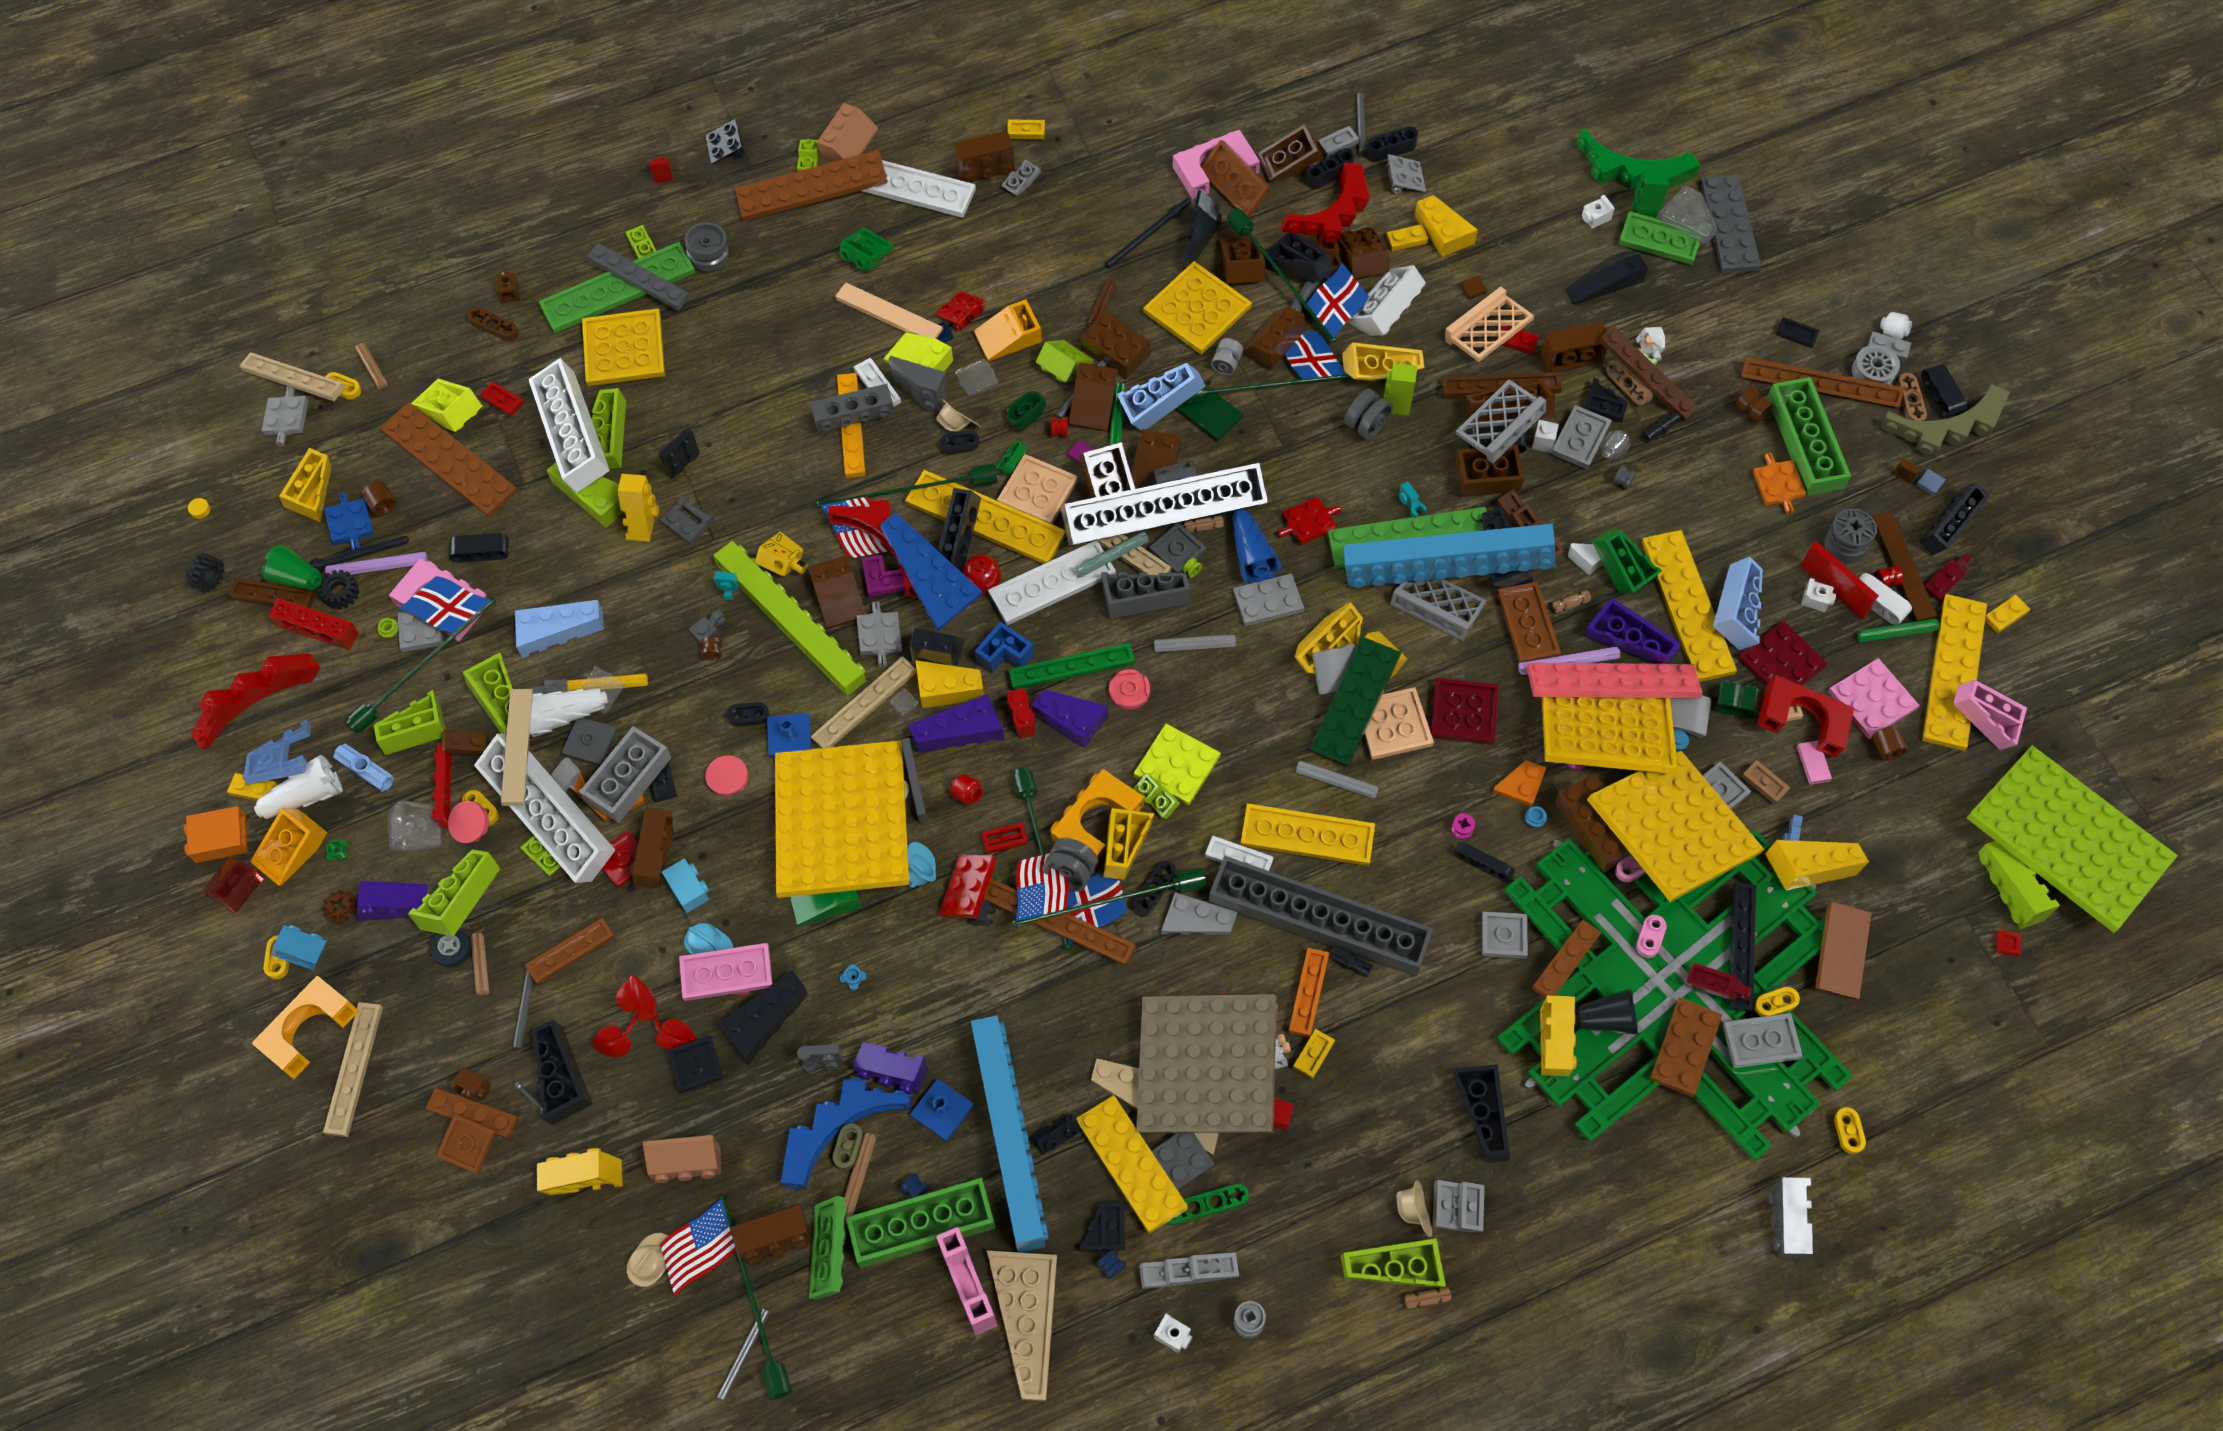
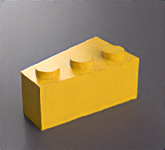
M1433 195L1417 202L1415 218L1419 224H1423L1427 236L1441 257L1475 244L1478 229Z
M1111 809L1103 877L1126 879L1151 828L1154 813Z
M1547 995L1540 1009L1542 1075L1569 1077L1573 1069H1576V1056L1573 1055L1576 1044V1035L1574 1034L1575 997Z
M598 1148L588 1149L587 1153L583 1154L569 1153L565 1158H547L546 1162L537 1164V1191L547 1195L579 1192V1188L593 1186V1190L601 1189L602 1184L623 1187L622 1159L604 1153Z

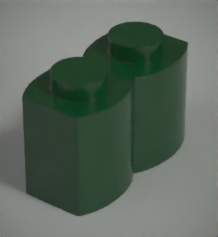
M1734 681L1721 682L1717 688L1715 711L1728 715H1737L1745 719H1757L1761 710L1763 690L1753 685L1741 686Z

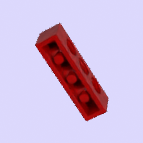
M279 598L268 614L276 627L346 650L351 649L359 634L351 621Z

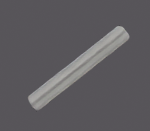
M1233 634L1154 640L1156 652L1234 647L1236 645V637Z
M1299 761L1296 768L1297 773L1371 798H1375L1379 790L1378 786L1303 761Z

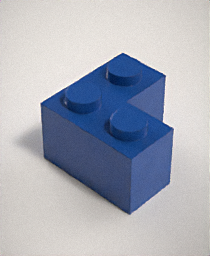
M1001 621L975 650L976 663L991 673L1005 659L1020 667L1025 666L1034 656L1033 643Z

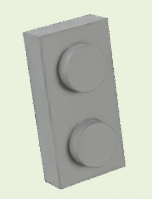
M1348 126L1319 139L1317 144L1327 157L1341 149L1350 148L1358 144L1359 138L1351 127Z
M1872 332L1868 346H1885L1898 356L1899 361L1905 362L1911 342Z

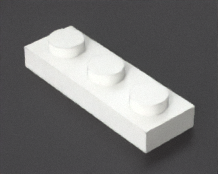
M871 358L854 366L855 372L867 388L888 384L893 406L901 403L900 397Z
M1212 836L1205 853V858L1222 863L1225 855L1268 871L1274 859L1270 855Z

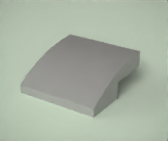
M1348 644L1335 649L1329 648L1312 653L1319 694L1337 691L1354 655L1356 644Z
M1703 695L1701 698H1670L1673 729L1687 732L1699 738L1705 737L1711 698Z
M1435 1181L1432 1228L1483 1232L1484 1185L1468 1182Z

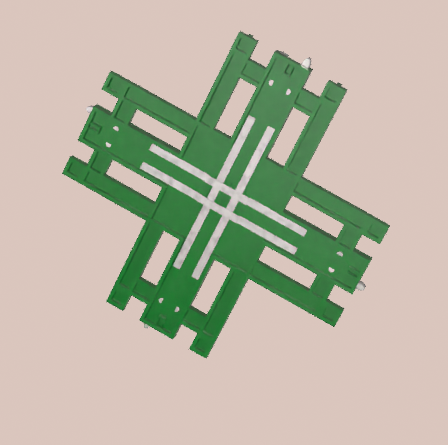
M1753 830L1751 834L1764 848L1763 853L1769 848L1770 844L1756 830ZM1569 838L1563 843L1555 840L1553 844L1555 849L1536 864L1535 869L1548 881L1538 891H1535L1522 876L1504 889L1506 895L1524 914H1527V918L1558 951H1560L1573 933L1552 910L1563 900L1584 921L1601 932L1599 937L1609 946L1597 957L1589 950L1575 968L1577 973L1564 983L1555 996L1575 997L1576 1005L1593 990L1603 998L1626 989H1632L1638 1034L1632 1035L1579 1029L1574 1033L1576 1035V1044L1573 1055L1576 1056V1069H1573L1569 1077L1542 1075L1541 1061L1527 1073L1529 1079L1525 1084V1088L1531 1089L1538 1085L1549 1097L1547 1101L1553 1107H1556L1557 1110L1574 1095L1587 1107L1590 1112L1576 1122L1574 1126L1579 1130V1136L1581 1138L1585 1137L1589 1143L1660 1085L1649 1079L1679 997L1723 1014L1709 1054L1752 1100L1739 1110L1704 1072L1702 1073L1694 1098L1753 1161L1761 1157L1772 1146L1757 1129L1768 1117L1785 1135L1788 1133L1794 1138L1800 1135L1796 1125L1821 1104L1805 1087L1816 1076L1819 1075L1835 1092L1853 1077L1842 1063L1791 1011L1783 1014L1791 1013L1803 1057L1790 1068H1787L1782 1062L1734 1068L1723 1023L1741 1020V1017L1747 1012L1729 1010V999L1686 986L1685 984L1693 963L1730 974L1732 905L1709 924L1693 909L1738 873L1747 884L1756 885L1755 946L1784 922L1799 936L1795 942L1756 974L1754 973V1007L1756 1000L1761 995L1772 992L1821 951L1826 916L1818 922L1803 907L1817 895L1818 892L1815 890V884L1786 891L1776 872L1770 873L1756 859L1759 856L1757 855L1670 902L1646 873L1633 881L1658 907L1647 917L1658 915L1665 920L1667 925L1660 949L1656 956L1652 958H1644L1636 950V944L1647 917L1644 918L1606 878L1589 851L1583 853ZM1623 870L1626 874H1630L1628 870ZM1652 923L1653 927L1659 928L1657 923ZM1650 942L1645 943L1647 947H1653ZM1545 999L1497 1037L1504 1052L1508 1051L1513 1056L1529 1043L1541 1056L1540 1009ZM1762 1005L1764 1010H1769L1767 1005ZM1642 1041L1656 1057L1613 1093L1608 1095L1594 1079L1637 1043Z

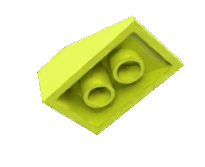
M906 332L883 359L884 362L890 365L889 358L893 356L944 372L953 362L952 347L936 338Z
M437 379L411 403L428 418L443 428L454 432L461 429L464 423L469 418L475 416L482 407V404L470 388Z

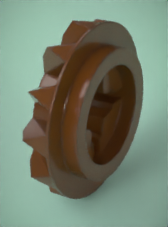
M339 889L338 892H330V896L324 899L321 909L323 916L329 922L340 924L347 922L355 915L358 903L355 896L349 891ZM342 901V904L346 909L338 908L336 910L333 904H340Z

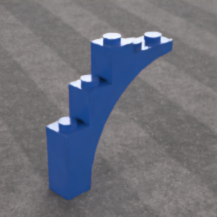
M851 1077L850 1080L844 1079L840 1105L837 1106L836 1103L829 1101L817 1104L813 1130L806 1126H797L796 1129L790 1128L781 1178L783 1187L807 1190L812 1170L819 1156L830 1141L840 1133L843 1126L853 1124L862 1118L879 1112L911 1110L912 1100L910 1095L900 1090L887 1093L883 1089L872 1088L871 1091H868V1085L863 1079Z

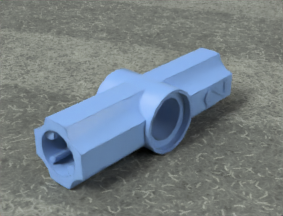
M347 744L339 745L335 750L333 758L357 774L361 780L367 781L382 792L388 790L393 785L395 778L373 763L366 755L360 754Z

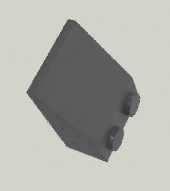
M890 356L889 362L893 382L919 406L927 411L939 413L945 403L942 399L946 401L948 396L946 373Z

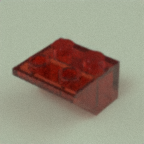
M228 857L201 893L232 912L237 913L264 878L254 868L241 860Z

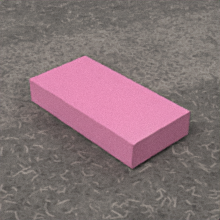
M1818 740L1797 745L1809 785L1829 782L1832 779L1823 752L1816 750Z

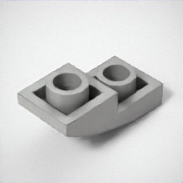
M1024 160L1016 172L1012 171L1001 186L1018 196L1037 178L1041 170L1029 161Z
M567 757L556 767L551 777L566 793L568 788L575 786L581 771Z

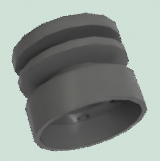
M1859 509L1841 511L1835 517L1824 539L1826 550L1840 562L1852 563L1859 561L1864 557L1876 536L1877 525L1874 519L1867 512Z

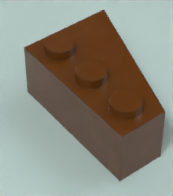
M646 807L639 844L636 845L635 863H632L630 868V876H633L634 885L660 889L663 878L662 871L665 870L674 836L672 811Z

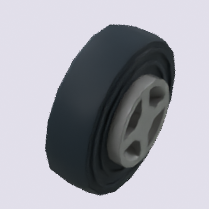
M459 929L454 937L437 933L431 942L430 951L433 959L439 965L456 967L468 959L471 953V942L469 937Z

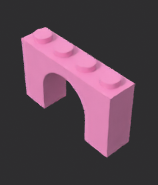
M1240 130L1230 132L1222 137L1212 139L1209 142L1196 145L1191 149L1173 155V169L1192 200L1196 198L1198 190H1202L1205 194L1209 193L1210 181L1201 166L1220 140L1225 141L1259 174L1260 161Z
M419 559L389 594L394 605L400 608L435 576H439L453 581L470 593L486 597V594L480 589L476 588L474 590L464 580H457L450 572L446 570L441 571L431 561L425 562L422 559ZM481 615L460 632L454 640L459 642ZM442 631L444 634L448 635L449 637L452 635V634H450V633H448V632Z
M956 1227L936 1236L975 1336L997 1327L994 1313L977 1277L959 1228Z

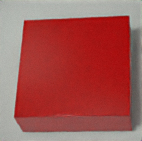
M1998 930L1996 932L1995 953L2019 957L2021 955L2022 934Z

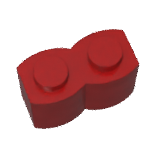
M1023 688L1008 692L1009 713L1014 720L1017 736L1020 739L1034 736L1036 733L1035 717L1029 705L1027 692Z

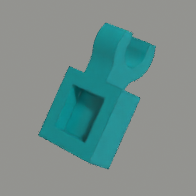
M1410 483L1402 484L1399 498L1411 510V517H1418L1416 510L1426 514V506L1419 501V495Z
M716 571L714 580L717 588L724 591V600L733 601V591H738L739 587L736 573Z

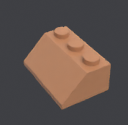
M843 103L817 141L819 157L835 162L861 155L877 133L878 127L859 108Z
M713 1135L643 1142L647 1173L651 1180H655L656 1183H666L669 1179L678 1178L680 1181H688L695 1176L709 1179L714 1178L717 1174H721V1147Z

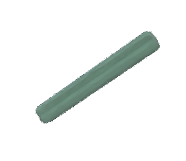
M1141 531L1076 566L1077 574L1083 577L1147 543V534Z

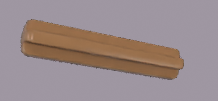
M364 343L356 345L355 349L377 388L380 390L386 388L388 384Z
M477 932L471 934L470 937L476 993L478 996H483L489 993L484 936L482 933Z

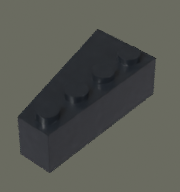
M791 970L719 1023L723 1033L748 1066L754 1060V1056L766 1046V1042L782 1027L783 1022L808 996L807 990L793 970Z
M552 1019L532 1030L535 1058H537L538 1062L537 1076L540 1080L541 1091L539 1093L543 1107L542 1120L551 1125L593 1105L562 1025Z

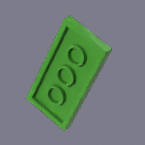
M1629 211L1618 245L1693 265L1703 231Z
M836 1196L816 1204L814 1207L809 1299L818 1300L840 1292L843 1282L841 1265L844 1260L842 1247L845 1238V1197Z

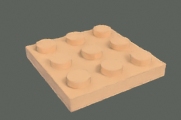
M1024 454L997 501L1053 524L1061 510L1060 506L1065 504L1076 485L1078 476Z
M1415 687L1382 695L1364 734L1372 760L1433 746L1434 741Z

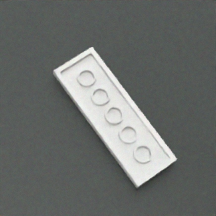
M882 160L888 183L860 190L963 218L976 190V185Z
M1095 540L989 589L988 594L1005 624L1009 625L1102 582L1101 572L1116 575V570L1111 562L1083 577L1077 574L1076 566L1104 552L1099 542Z

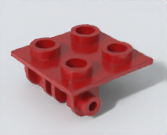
M960 291L948 303L942 305L935 315L953 322L955 331H962L963 328L972 322L971 320H974L984 312L985 306L983 303L985 300Z

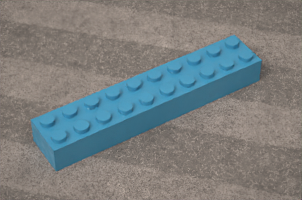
M1553 524L1344 545L1345 569L1349 588H1361L1370 585L1381 586L1390 583L1402 584L1410 581L1422 582L1430 579L1443 580L1451 577L1463 578L1471 575L1484 576L1491 573L1504 574L1511 571L1524 572L1531 569L1556 567Z
M998 1015L973 1020L971 1025L1018 1253L1046 1248L1044 1240H1049L1045 1220L1040 1221L1044 1214L1041 1198L1035 1197V1195L1039 1194L1036 1175L1031 1176V1173L1035 1172L1031 1152L1026 1153L1027 1150H1030L1026 1130H1021L1025 1128L1022 1108L1017 1109V1107L1021 1106L1017 1086L1012 1087V1085H1016L1013 1065H1008L1012 1063L1008 1043L1003 1044L1007 1042L1004 1022L999 1023Z

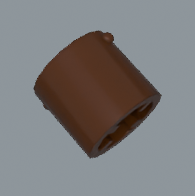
M382 481L372 482L362 491V498L376 516L389 514L397 505V500Z
M1896 725L1880 729L1871 736L1882 761L1894 760L1908 752V747Z

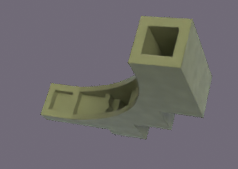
M1991 384L1985 396L1973 408L1958 416L1943 420H1910L1888 411L1880 428L1888 433L1905 438L1907 441L1917 443L1916 451L1934 458L1942 441L1961 448L1970 431L1988 438L1998 421L2010 391Z

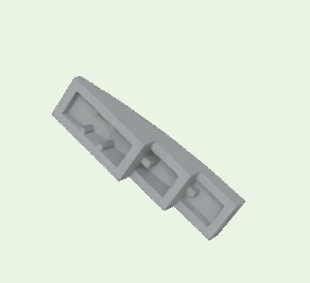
M1236 1253L1192 1255L1189 1258L1166 1259L1164 1262H1148L1139 1265L1142 1289L1187 1285L1239 1277Z

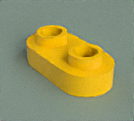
M336 372L325 376L344 384L345 389L339 395L340 397L352 400L361 394V387L356 380Z
M477 790L466 792L462 797V802L476 798L473 802L480 803L484 810L489 811V826L494 825L499 818L496 808L481 792Z
M279 935L273 936L268 941L263 967L265 974L274 980L283 978L289 969V962L271 956L272 948ZM280 966V970L275 972V969Z
M1783 987L1761 995L1756 1000L1754 1008L1760 1017L1780 1015L1795 1009L1799 1004L1800 997L1795 989ZM1783 998H1787L1789 1003H1785ZM1762 1005H1767L1769 1010H1764Z
M1841 1108L1834 1116L1840 1145L1846 1153L1858 1154L1866 1145L1859 1115L1852 1108ZM1842 1118L1848 1119L1849 1124H1845ZM1848 1140H1852L1855 1146L1849 1145Z

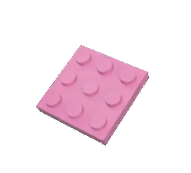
M1879 658L1828 690L1833 699L1854 707L1852 721L1868 740L1872 738L1871 736L1875 732L1895 724L1920 706Z

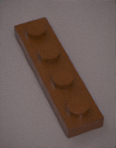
M235 578L229 597L233 600L274 606L279 598L310 608L315 592L313 590Z

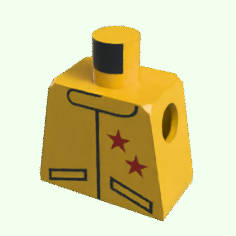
M781 532L759 547L754 562L781 576H786L792 570L802 575L808 567V564L801 560L804 552L803 548Z

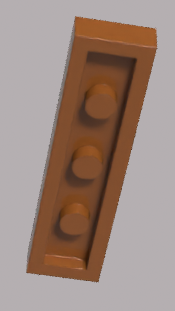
M601 918L528 962L525 966L538 985L615 937L604 919Z
M1582 920L1532 989L1544 998L1547 995L1555 996L1598 939L1601 932Z
M435 1088L425 1108L429 1112L449 1119L453 1118L454 1113H458L498 1130L497 1136L509 1140L519 1121V1118L515 1115Z

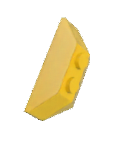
M1351 602L1325 617L1298 644L1295 658L1307 673L1315 674L1312 653L1329 648L1335 649L1348 644H1356L1357 648L1363 617Z

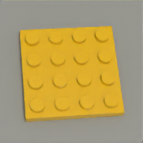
M1193 261L1143 308V313L1202 355L1252 307V302Z
M659 308L582 318L587 386L665 376Z

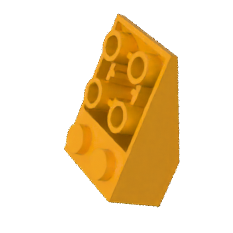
M1027 300L1007 306L974 330V334L988 362L1042 342L1041 328Z

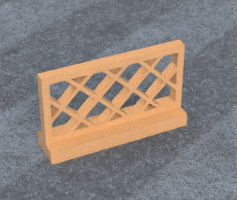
M1499 287L1446 328L1445 342L1450 346L1454 343L1476 361L1480 362L1533 321L1534 315L1506 295V290ZM1506 303L1512 307V310H1500V307ZM1498 315V320H1487V317ZM1500 315H1512V320H1500ZM1514 315H1523L1525 319L1514 320ZM1475 326H1484V331H1473V328ZM1487 326H1498V331H1487ZM1501 326H1512V329L1501 331ZM1484 336V342H1473V337ZM1487 336H1498V340L1487 342ZM1461 337H1471V342H1462L1459 339ZM1473 347H1484L1485 350L1478 354L1473 350Z

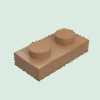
M1757 760L1742 775L1746 782L1774 805L1790 789L1786 783Z

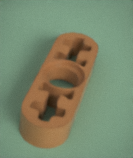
M1618 359L1607 364L1606 372L1608 376L1637 405H1643L1652 400L1653 393ZM1627 377L1632 379V387L1626 384Z
M1904 373L1899 377L1896 385L1905 387L1901 401L1905 417L1910 420L1924 421L1927 417V412L1917 378L1911 373ZM1912 396L1917 402L1911 403L1907 400V397Z

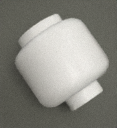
M1891 312L1887 317L1882 318L1880 328L1883 329L1884 335L1901 340L1904 336L1909 335L1912 321H1909V317L1905 314Z

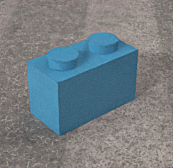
M283 925L272 948L271 956L314 971L327 941L323 940V937L320 935L304 933L296 926L291 925L288 927Z

